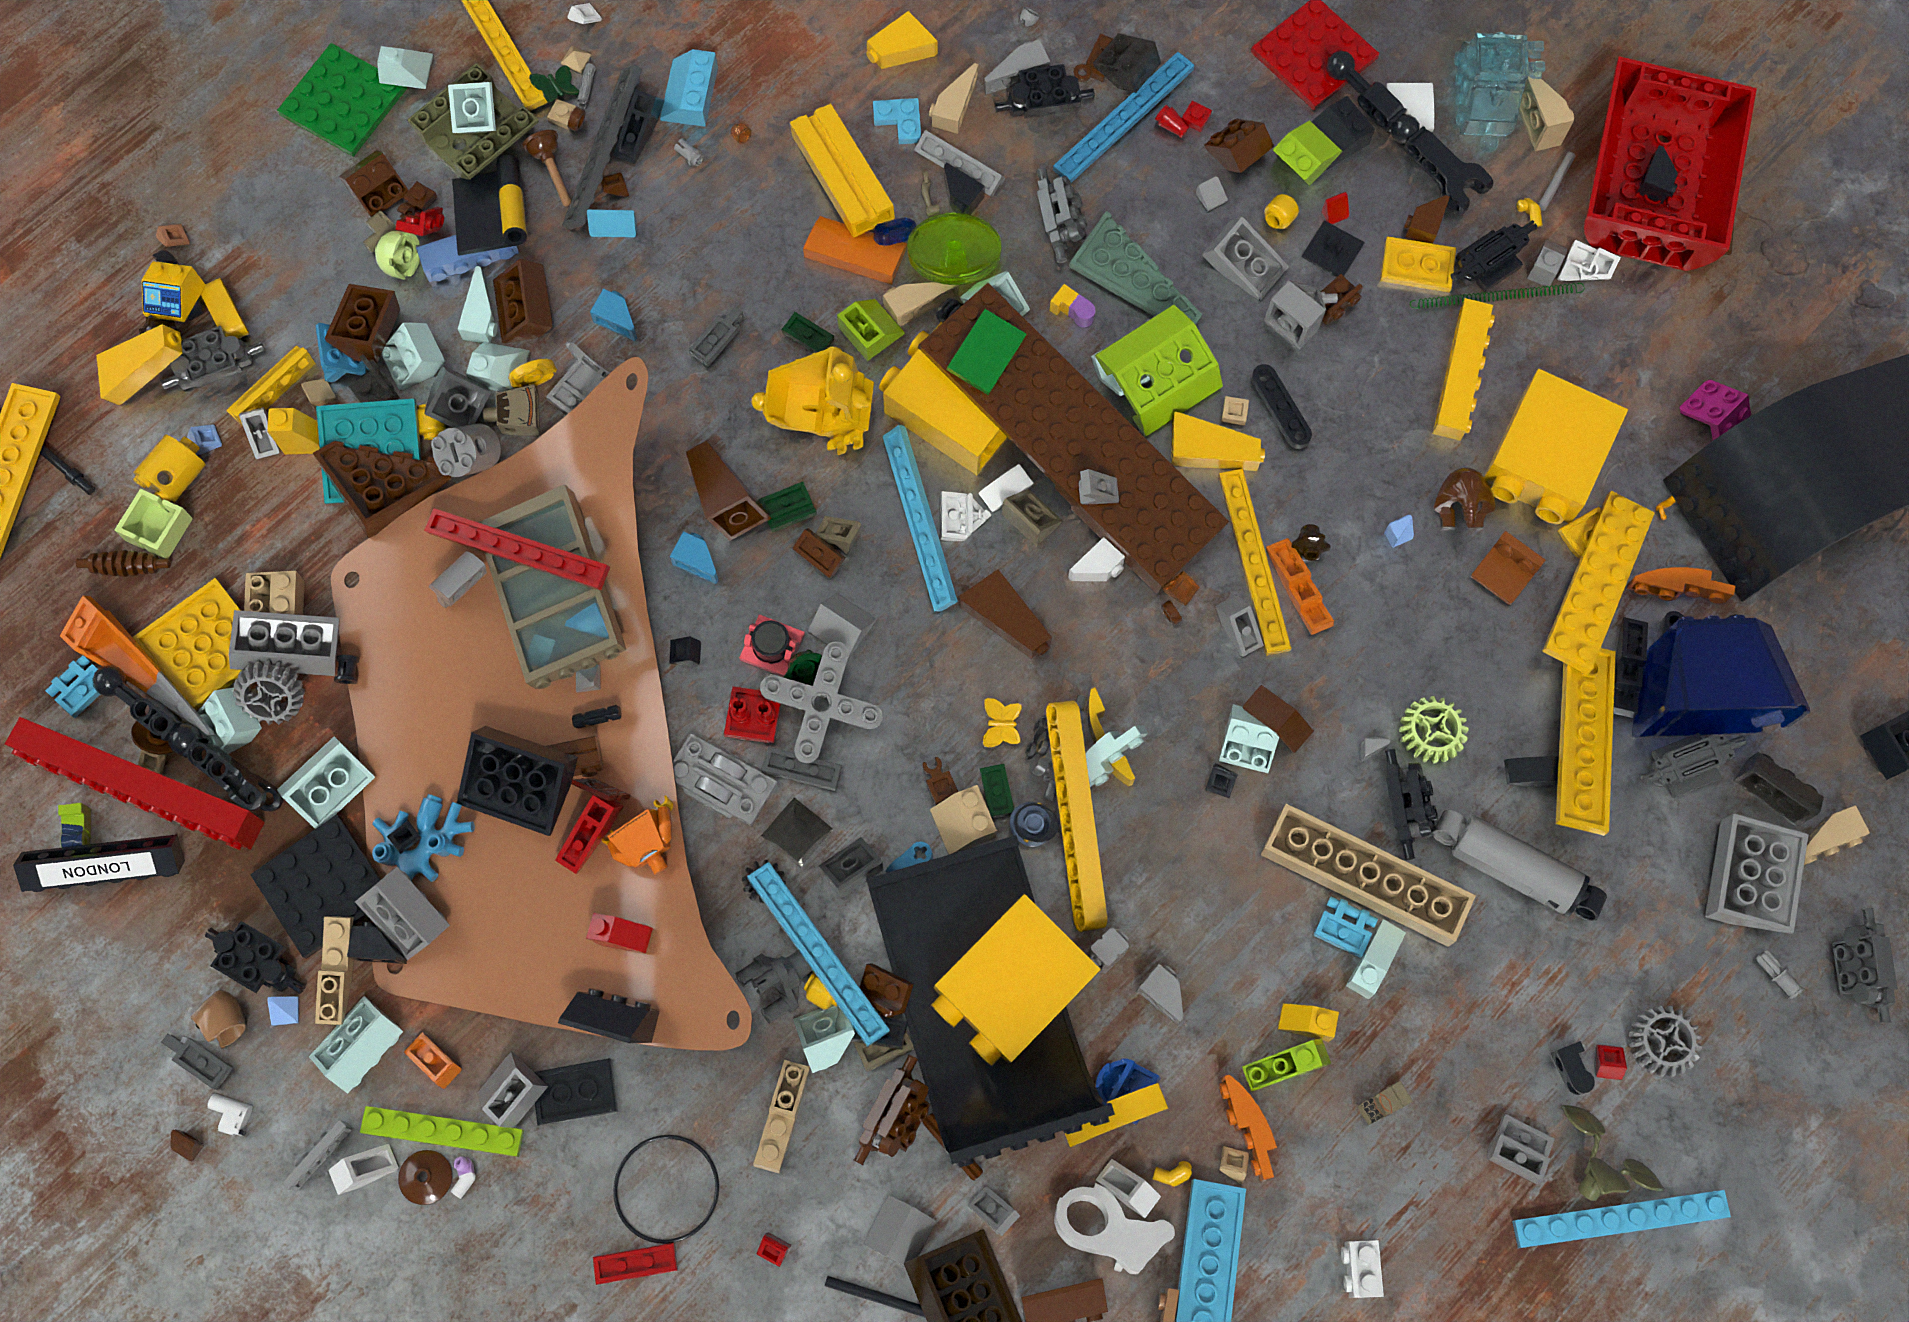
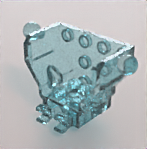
M1504 32L1495 34L1476 33L1471 41H1463L1460 51L1456 52L1454 64L1458 66V71L1455 76V85L1459 87V91L1456 94V105H1459L1456 125H1460V135L1483 136L1479 142L1482 151L1486 153L1493 152L1498 146V139L1495 136L1503 137L1513 132L1517 123L1521 97L1528 76L1532 79H1541L1542 72L1545 71V62H1528V56L1532 59L1541 58V52L1544 51L1543 41L1531 42L1527 41V35H1510Z

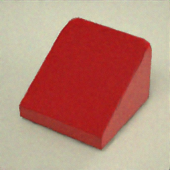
M1346 192L1325 200L1321 212L1327 222L1334 224L1349 217L1348 194Z
M1597 1045L1596 1077L1622 1080L1627 1070L1623 1047Z

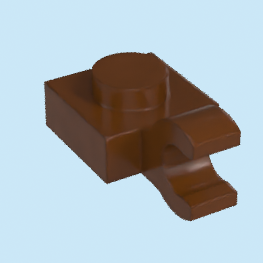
M416 181L403 196L404 203L397 209L401 213L400 218H406V215H414L417 210L419 212L427 210L437 198L436 192Z

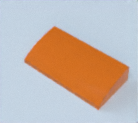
M820 216L806 240L803 252L804 258L892 285L908 243L870 231L853 238L844 223Z

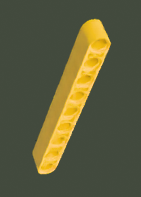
M1074 700L1052 702L1047 705L1046 718L1073 920L1076 929L1080 932L1106 927L1108 920L1080 710L1077 702Z

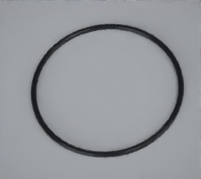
M676 1135L652 1137L635 1146L622 1160L615 1175L613 1186L614 1204L625 1226L636 1236L649 1242L661 1244L679 1242L697 1233L710 1219L715 1210L719 1195L718 1174L710 1156L695 1142ZM675 1139L692 1145L707 1159L714 1175L715 1195L709 1213L694 1230L674 1239H655L635 1230L623 1216L617 1197L618 1180L625 1163L639 1148L656 1140Z

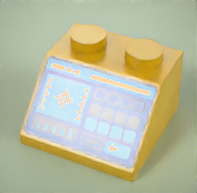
M152 261L142 278L143 314L146 317L152 315L159 319L185 322L206 284L192 266Z

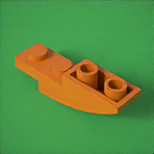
M1671 567L1648 571L1635 576L1627 584V589L1634 590L1637 594H1651L1659 596L1661 600L1665 601L1676 600L1684 593L1692 598L1702 597L1709 599L1713 603H1726L1735 592L1734 585L1711 580L1712 571L1688 567Z
M1226 1075L1221 1078L1222 1083L1219 1084L1222 1099H1227L1229 1109L1226 1110L1229 1125H1234L1235 1131L1246 1128L1247 1133L1243 1134L1247 1150L1251 1149L1254 1160H1251L1254 1176H1259L1260 1181L1271 1179L1274 1175L1267 1151L1277 1148L1272 1131L1252 1096L1231 1075Z

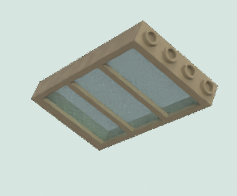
M565 484L478 522L597 561L575 494ZM485 553L525 682L535 689L547 688L553 681L570 678L574 675V672L581 669H591L598 662L605 659H614L621 652L627 650L605 583L600 591Z

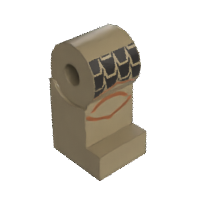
M1400 1080L1357 1107L1367 1125H1370L1407 1106L1413 1100Z

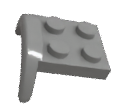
M571 341L567 343L566 347L577 361L546 396L550 403L565 414L570 413L610 374V372L593 361Z

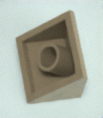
M1029 489L1007 497L1003 501L1002 515L1036 547L1063 522Z

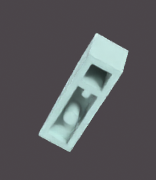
M476 266L458 331L462 340L491 343L492 337H495L497 334L498 325L495 321L485 276L481 267Z
M1383 919L1346 986L1367 999L1375 995L1406 932Z

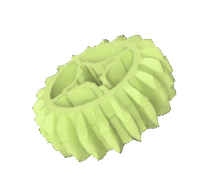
M1431 696L1429 701L1423 697L1419 700V703L1414 701L1410 705L1411 709L1407 708L1404 711L1405 717L1400 719V723L1404 726L1399 728V732L1406 735L1401 738V742H1409L1406 751H1410L1413 748L1415 750L1414 758L1421 754L1423 755V762H1427L1429 757H1431L1433 764H1436L1439 758L1444 763L1448 761L1449 757L1455 758L1457 751L1461 752L1464 746L1462 743L1468 740V737L1464 734L1469 731V728L1463 726L1467 718H1459L1462 712L1461 709L1456 711L1452 709L1454 702L1449 703L1447 706L1445 705V698H1441L1437 702L1435 696ZM1435 713L1439 716L1437 718H1431L1427 715L1424 717L1421 714ZM1446 720L1451 727L1452 735H1450L1451 732L1445 726ZM1437 723H1439V725L1436 728L1437 731L1433 733L1431 737H1429V734L1431 733L1430 729L1434 727ZM1415 724L1418 725L1417 728L1422 732V740L1417 735ZM1430 742H1438L1440 744L1444 743L1447 746L1432 747L1428 744Z

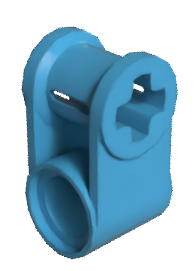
M925 842L914 843L906 852L896 858L887 867L885 872L888 873L932 860L933 853L930 846ZM916 852H925L926 859H917Z

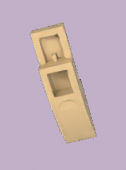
M324 917L321 970L318 971L315 1024L342 1025L344 1022L354 961L347 957L353 917Z
M784 1060L753 1163L754 1167L780 1174L797 1120L810 1066Z

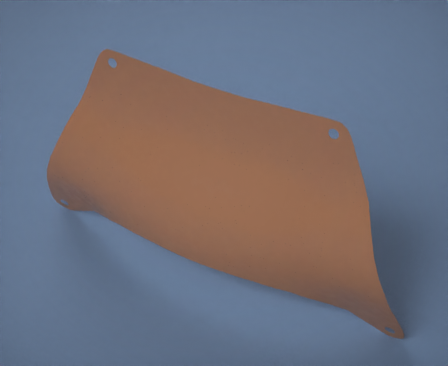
M632 357L616 367L576 408L533 443L491 468L433 494L397 517L378 534L368 538L347 553L332 571V596L336 618H339L338 631L342 655H352L360 658L359 663L356 664L355 675L358 681L356 684H348L356 727L359 760L375 776L363 788L367 858L381 879L396 868L397 865L387 866L374 860L372 855L373 848L377 844L384 842V837L372 825L373 821L380 817L388 826H392L396 821L399 811H403L409 814L407 821L418 832L417 814L423 798L430 794L442 799L441 804H443V807L435 823L436 830L442 829L452 802L457 803L471 732L488 726L544 746L596 736L599 741L603 770L597 771L598 774L595 776L583 777L578 775L573 777L572 784L550 836L462 806L457 821L459 823L473 821L475 824L474 832L456 834L452 838L454 844L464 847L463 855L458 857L450 854L442 857L433 853L430 856L429 864L438 873V878L431 882L422 873H418L412 879L414 886L427 896L431 905L444 915L445 920L450 926L429 945L407 960V964H403V968L398 974H391L387 969V963L372 962L373 973L377 985L385 992L396 996L601 1036L558 1024L559 1017L576 993L588 992L589 988L604 991L603 996L610 998L612 994L628 998V1003L635 1004L636 1001L650 1003V1009L660 1011L652 1043L637 1044L686 1050H728L739 1047L748 1040L751 1033L752 1015L745 996L709 943L701 922L686 861L662 688L638 553L633 490V451L647 392L648 371L642 359ZM634 373L637 375L638 382L633 390H629L626 386L628 376ZM564 484L574 492L596 560L611 567L604 583L627 649L614 659H605L597 663V665H600L601 690L577 693L576 672L570 678L551 682V685L544 689H535L525 682L485 553L425 532L424 529L433 508L480 522ZM566 506L507 531L555 548H560L577 540ZM580 549L571 552L582 556ZM468 551L485 564L487 573L458 601L445 609L438 602L436 593L429 588V585L463 553ZM498 557L502 572L521 565ZM532 569L505 581L518 621L593 589L537 569ZM350 572H356L359 575V582L353 588L347 587L344 582L345 576ZM596 597L522 629L521 632L527 651L529 652L535 635H540L557 642L560 654L555 661L606 640L605 638L566 627L568 620L593 604H598ZM617 705L621 709L622 717L618 720L612 721L609 719V722L592 726L586 725V727L579 729L574 727L572 723V716L574 714H585L587 711L600 708L607 709V707ZM596 779L602 782V784L594 783L598 785L596 789L601 785L603 788L601 791L625 792L620 793V795L610 796L624 805L610 828L613 831H616L647 809H656L657 811L658 809L653 804L654 800L657 799L663 804L665 801L664 796L666 795L673 802V809L670 811L672 820L671 848L661 854L668 867L654 875L648 864L638 868L634 866L628 867L614 860L608 845L602 841L578 874L573 873L556 862L557 855L592 795L602 793L576 780ZM610 830L605 835V838H607L608 840L609 838L607 836L611 834ZM418 840L416 843L410 846L407 850L415 849L418 846L420 840ZM593 913L615 916L652 927L653 930L646 954L605 947L586 939ZM730 1011H736L740 1017L739 1026L735 1030L730 1029L727 1024V1016Z

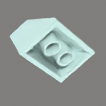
M334 736L284 782L277 791L283 799L316 829L334 817L375 776Z
M363 996L345 1016L343 1024L337 1025L309 1058L326 1078L348 1094L352 1088L359 1085L368 1070L380 1061L385 1051L398 1041L403 1031L384 1012Z

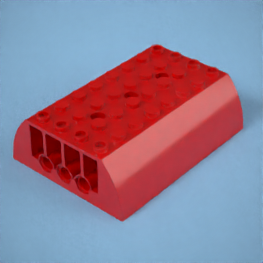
M1619 56L1616 61L1584 223V233L1591 247L1595 249L1601 248L1612 254L1683 271L1706 266L1721 258L1730 247L1757 88ZM1658 136L1667 137L1669 142L1664 143L1660 141ZM1659 145L1664 146L1678 173L1674 182L1678 186L1673 196H1667L1663 204H1661L1660 200L1656 202L1648 199L1647 195L1641 196L1639 195L1640 192L1637 193L1650 159Z

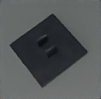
M1324 220L1301 257L1337 277L1340 274L1344 276L1365 242Z

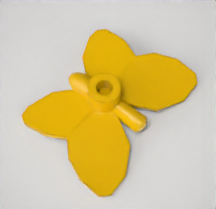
M986 698L984 700V708L988 716L994 719L989 720L988 725L994 727L988 729L983 736L984 747H995L1003 741L1009 744H1019L1021 738L1018 731L1014 728L1017 725L1014 720L1019 716L1022 705L1016 703L1004 707L1000 701Z

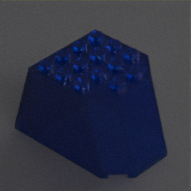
M1734 615L1725 619H1720L1719 616H1708L1704 619H1694L1692 616L1679 618L1647 649V662L1643 667V682L1639 692L1638 714L1633 721L1632 738L1691 736L1697 733L1700 736L1763 733V727L1781 724L1782 728L1791 727L1811 712L1770 624L1757 618H1745V615Z

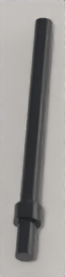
M43 444L40 455L61 471L67 481L74 486L77 485L88 495L95 491V487L84 479V475L79 470L71 468Z

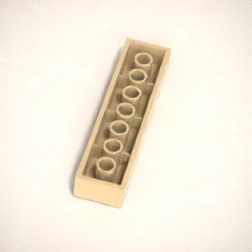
M1285 804L1260 854L1448 947L1456 942L1476 895L1288 804Z

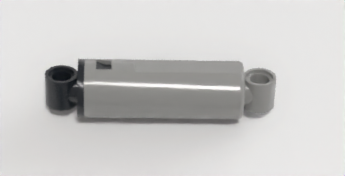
M1452 810L1443 811L1433 831L1434 838L1442 844L1453 846L1452 855L1566 917H1569L1574 911L1578 917L1584 920H1598L1607 899V894L1596 886L1588 885L1590 881L1588 875L1475 815H1472L1466 821L1465 817L1458 812Z

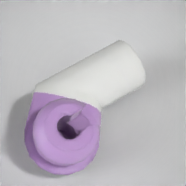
M459 1156L454 1161V1168L457 1169L459 1180L450 1192L462 1199L475 1181L476 1175L471 1159Z

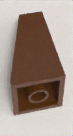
M707 441L686 451L705 518L729 541L771 519L770 514Z

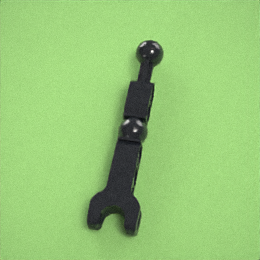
M1338 50L1329 56L1326 63V71L1329 76L1335 80H1346L1360 94L1357 98L1359 106L1386 132L1391 129V135L1394 140L1405 144L1403 148L1407 150L1408 154L1440 185V197L1444 195L1450 196L1447 207L1453 213L1462 215L1469 208L1470 200L1463 191L1464 187L1471 188L1479 194L1487 193L1492 189L1493 179L1481 165L1462 162L1432 132L1425 129L1424 126L1420 128L1418 120L1411 114H1405L1407 109L1383 84L1374 82L1370 85L1355 70V60L1350 53Z
M106 665L95 671L92 682L97 693L105 697L116 695L129 705L131 716L153 734L162 736L161 739L168 741L169 747L173 752L188 758L194 766L226 790L228 796L242 808L253 811L261 809L273 812L281 807L284 799L274 785L249 771L218 746L208 743L209 740L202 738L197 727L182 721L177 714L160 701L143 698L126 684V675L122 669L114 665ZM149 706V712L146 715L145 709ZM167 720V721H168V727H167V729L165 730V729H164V723H165V721ZM205 749V750H206V757H205V759L203 760V759H202V752H203V750ZM225 764V772L222 775L221 767ZM268 792L274 797L271 805L265 802L266 793Z

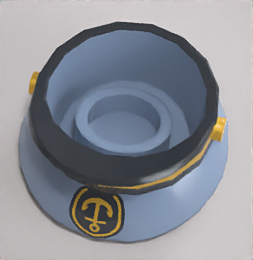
M1025 802L1014 809L1009 825L1014 836L1017 835L1019 842L1026 846L1036 847L1046 843L1056 835L1059 822L1056 815L1042 803Z

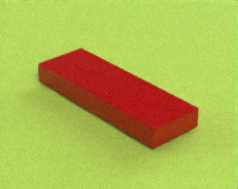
M675 1243L593 1257L596 1285L678 1271Z

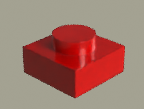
M1191 101L1182 119L1190 128L1201 132L1209 120L1212 110L1195 101Z

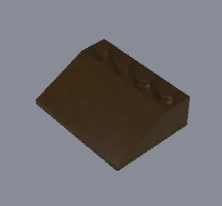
M984 1229L904 1263L927 1322H1022Z

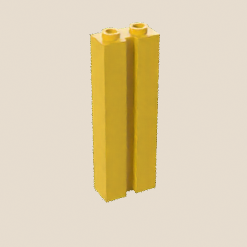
M832 104L817 108L813 116H800L790 122L792 137L853 238L895 219L894 206Z

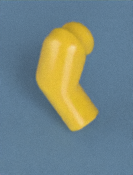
M1530 198L1518 200L1516 204L1517 210L1519 212L1525 211L1529 215L1530 221L1533 220L1537 227H1542V215L1539 204Z

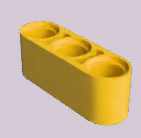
M217 278L207 283L201 296L216 326L222 327L226 337L235 336L240 339L248 335L249 331L222 279Z

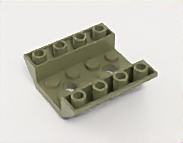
M478 63L474 64L450 85L492 82L494 115H500V118L495 121L496 131L453 133L448 86L407 119L428 149L459 178L468 180L539 123V120L523 105L518 108L498 90L492 76ZM458 143L466 144L461 150L454 149Z

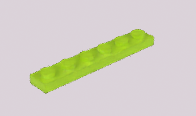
M365 1106L360 1133L519 1157L524 1130Z

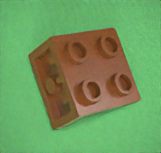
M1505 531L1472 573L1471 578L1508 605H1511L1546 559Z

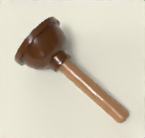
M543 130L534 133L522 143L523 148L532 157L541 159L542 163L546 164L562 204L567 207L570 205L571 199L554 162V153L558 148V134L555 130Z

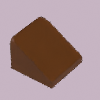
M172 1130L171 1149L188 1161H194L203 1148V1143L184 1131Z

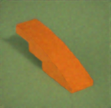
M1289 538L1266 546V550L1294 607L1310 634L1313 635L1333 627L1334 620L1322 603L1323 596L1311 580L1310 570L1297 550L1291 547L1292 543Z

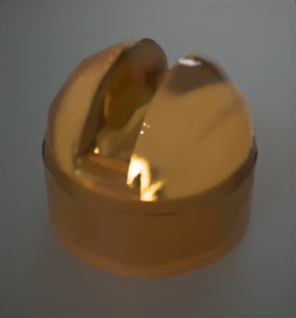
M743 123L735 124L731 129V135L739 144H744L751 136V129Z

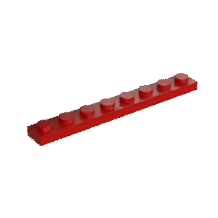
M433 508L424 529L428 534L600 591L611 568L607 564Z

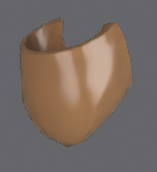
M222 990L213 993L190 1017L195 1022V1026L201 1030L205 1039L211 1042L217 1038L221 1048L236 1041L246 1029L244 1015L236 997Z

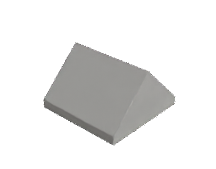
M835 593L820 604L808 629V633L826 645L831 642L843 643L848 649L849 659L877 619L838 593Z
M889 1195L864 1245L904 1266V1263L919 1256L936 1220L913 1206Z

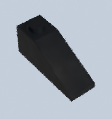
M635 89L613 156L633 164L637 162L658 122L665 102L664 99Z

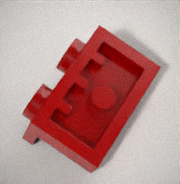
M434 207L421 213L415 212V215H406V218L396 221V230L419 236L440 231L445 220L444 214H442L443 208Z

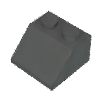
M442 365L431 386L424 414L451 427L475 424L491 392L485 385Z

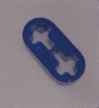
M900 218L877 224L874 230V241L879 245L888 246L912 240L916 234V222L910 218Z

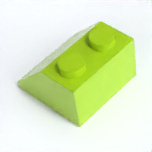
M1310 120L1290 131L1273 149L1276 155L1309 186L1342 153V150Z

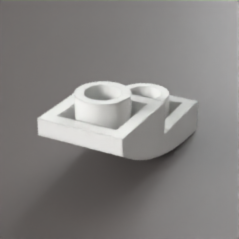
M1018 464L986 486L978 494L990 510L996 512L1003 506L1005 498L1028 489L1034 482L1022 466Z

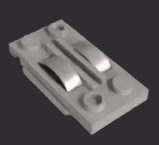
M691 733L672 762L675 783L684 788L685 794L727 818L733 816L751 827L778 785L776 780L759 772V768L716 744L707 743Z

